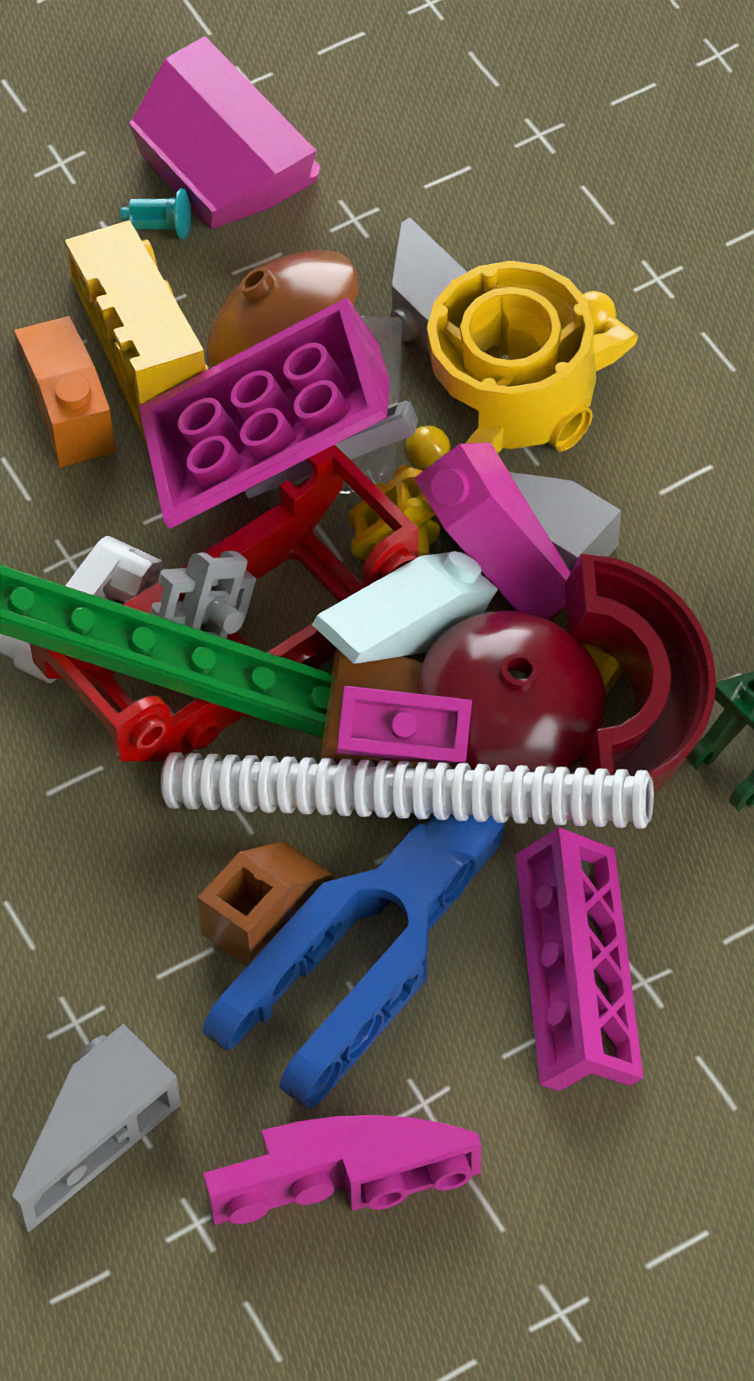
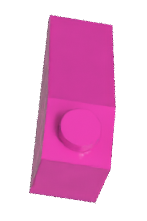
M491 443L459 444L414 478L444 529L465 553L480 565L482 572L518 612L536 615L550 621L567 609L565 582L571 572Z

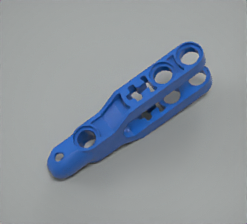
M450 814L446 820H437L433 815L426 824L421 823L409 832L377 869L324 882L212 1006L203 1024L202 1033L211 1041L218 1042V1045L224 1050H230L237 1046L259 1021L265 1024L273 1016L272 1006L300 975L306 978L358 919L381 913L390 901L396 903L403 910L408 921V927L299 1049L289 1062L280 1080L279 1087L289 1097L298 1099L299 1104L303 1107L312 1109L317 1106L427 981L429 931L459 898L472 878L499 849L504 838L505 822H496L493 816H489L487 821L477 822L473 815H469L465 821H457L453 814Z

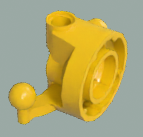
M516 261L478 266L449 283L433 303L427 325L428 351L433 373L448 393L479 411L478 428L466 443H491L497 454L502 448L512 450L548 443L557 451L563 452L573 447L583 437L592 421L593 414L589 407L597 380L596 372L616 362L638 340L636 333L616 319L615 305L608 295L599 291H588L582 294L570 279L543 265ZM503 355H508V360L502 359ZM420 426L416 428L413 436L407 437L404 451L412 467L424 471L451 451V445L443 430L435 426Z

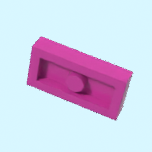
M344 686L337 753L412 762H429L430 764L445 762L449 763L450 766L466 763L472 700Z

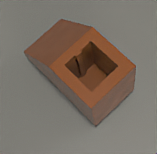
M284 840L241 851L197 897L202 935L248 967L324 882L333 880V874Z

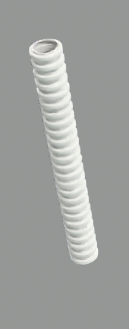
M173 752L165 760L161 772V794L166 805L172 809L180 808L184 803L188 809H199L203 804L207 810H217L222 804L226 811H235L241 805L245 812H253L260 806V809L265 813L274 812L277 807H279L282 813H293L297 807L301 814H312L315 808H317L321 815H331L334 809H336L340 816H349L353 810H356L360 817L370 816L372 811H375L377 816L382 818L389 817L391 812H395L398 818H408L411 812H414L417 819H427L431 813H434L437 820H446L450 814H453L457 821H465L469 815H473L477 822L487 821L489 816H493L494 820L499 823L506 822L510 816L513 817L515 823H526L528 817H533L535 824H545L548 818H553L555 825H565L568 819H573L575 826H584L588 820H593L596 827H604L608 821H613L616 828H624L628 822H633L635 828L643 829L646 828L652 818L654 804L653 780L647 770H638L635 776H630L627 769H619L615 775H610L607 769L600 768L596 770L594 775H590L587 768H577L574 774H570L567 767H557L554 773H550L547 766H538L535 772H530L528 766L520 765L512 772L508 765H497L495 771H491L488 764H478L475 770H471L468 763H459L455 769H452L449 763L441 762L434 769L429 762H419L416 768H413L410 761H400L394 767L390 760L379 761L378 765L374 766L371 760H360L358 765H355L352 759H341L339 764L336 765L333 758H323L317 764L313 757H305L300 763H298L295 757H284L279 763L275 756H265L260 762L256 755H247L241 761L240 757L234 754L227 755L222 760L219 754H208L204 759L200 753H189L185 759L181 752Z

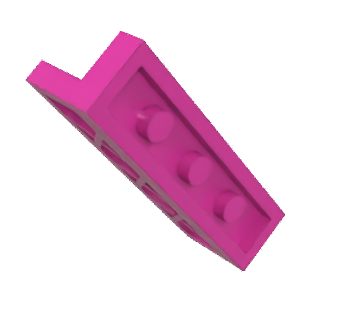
M558 827L516 854L540 1085L561 1091L589 1074H594L631 1086L644 1078L615 849ZM581 860L594 864L597 888L594 887L583 872ZM587 911L602 930L603 945L588 926ZM594 969H596L609 987L610 1003L595 984ZM601 1027L615 1044L617 1058L603 1053Z

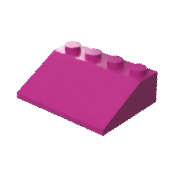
M348 297L139 406L162 516L169 529L387 418L390 379L378 342Z

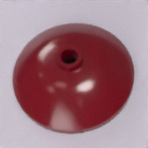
M496 611L478 614L455 624L444 632L426 655L417 694L472 700L466 763L469 764L471 770H475L478 764H488L491 771H495L497 765H508L512 772L520 765L528 766L530 772H535L538 766H547L550 773H554L557 767H567L569 769L583 757L585 749L595 732L601 728L606 705L605 687L601 673L593 657L578 639L572 637L571 633L547 619L515 611ZM509 671H520L526 674L528 678L524 680L515 679L509 674Z

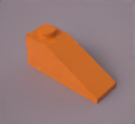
M70 316L14 330L15 338L59 468L116 453L109 405L95 366Z

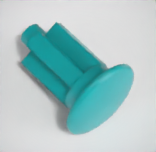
M183 188L178 190L175 198L130 199L129 206L121 208L120 218L121 221L130 220L134 229L176 230L179 239L183 240L188 236L191 228V201L187 191Z

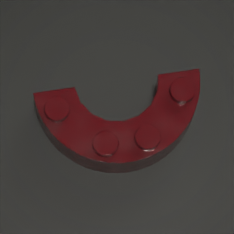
M581 553L565 582L569 633L581 643L594 645L614 657L629 675L636 697L635 713L632 718L618 726L597 729L581 758L582 768H587L590 775H594L596 770L600 768L607 769L610 775H615L619 769H627L630 776H635L638 770H647L653 780L655 794L680 769L699 741L710 719L716 690V675L712 651L703 628L692 610L676 592L659 578L640 567L613 557Z

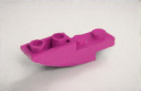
M382 1115L334 1116L298 1121L261 1130L264 1156L205 1172L203 1176L207 1202L214 1225L228 1221L234 1224L253 1222L263 1217L269 1209L293 1202L300 1205L318 1203L332 1195L334 1190L345 1188L352 1211L368 1206L374 1210H381L401 1203L407 1195L433 1187L439 1191H446L467 1183L473 1175L481 1173V1142L477 1132L440 1122Z

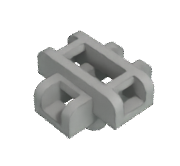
M224 551L219 558H212L205 552L194 553L189 559L187 568L161 570L158 583L164 589L160 602L152 604L150 614L227 639V635L237 632L245 621L256 578L245 570L248 560L237 551ZM186 592L184 601H178L180 593Z

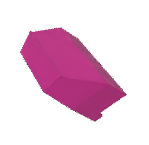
M206 36L164 59L135 116L129 122L141 156L176 193L180 188L187 191L192 210L210 230L267 210L317 182L320 165L314 160L317 150Z

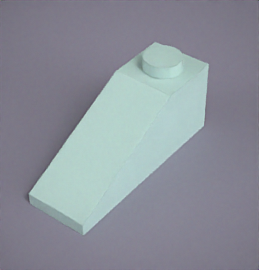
M452 551L449 553L423 555L318 614L312 625L353 664L427 653L437 639L449 628L467 618L483 614L495 595L497 588L481 574L482 569L480 565L463 553Z

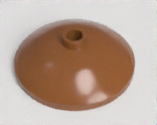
M308 250L277 258L249 272L229 294L211 326L206 350L207 360L211 368L346 297L354 305L360 283L356 268L341 253L326 250Z

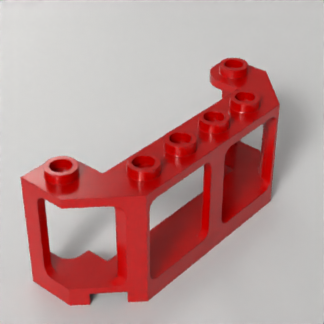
M333 445L305 459L312 467V473L308 479L297 486H294L289 479L279 485L280 504L205 551L212 558H219L224 551H237L248 560L245 570L254 576L256 580L287 560H297L306 567L338 602H341L418 558V527L336 445ZM343 480L394 531L379 542L368 555L363 566V584L314 534L317 524L342 490ZM188 563L180 568H187ZM157 582L123 605L150 614L152 604L160 602L164 588ZM186 592L180 593L178 601H184ZM312 622L267 653L318 669L322 663L335 655L337 648L312 625ZM238 632L227 635L228 640L251 647ZM30 644L33 663L46 678L63 679L107 728L112 738L114 754L121 762L165 761L169 754L173 752H181L185 756L194 749L201 750L209 746L216 740L223 729L241 717L251 716L199 698L171 716L169 707L158 696H148L134 703L113 679L116 671ZM93 685H95L102 692V694L119 711V713H117L110 706V704L101 696V694L93 687Z

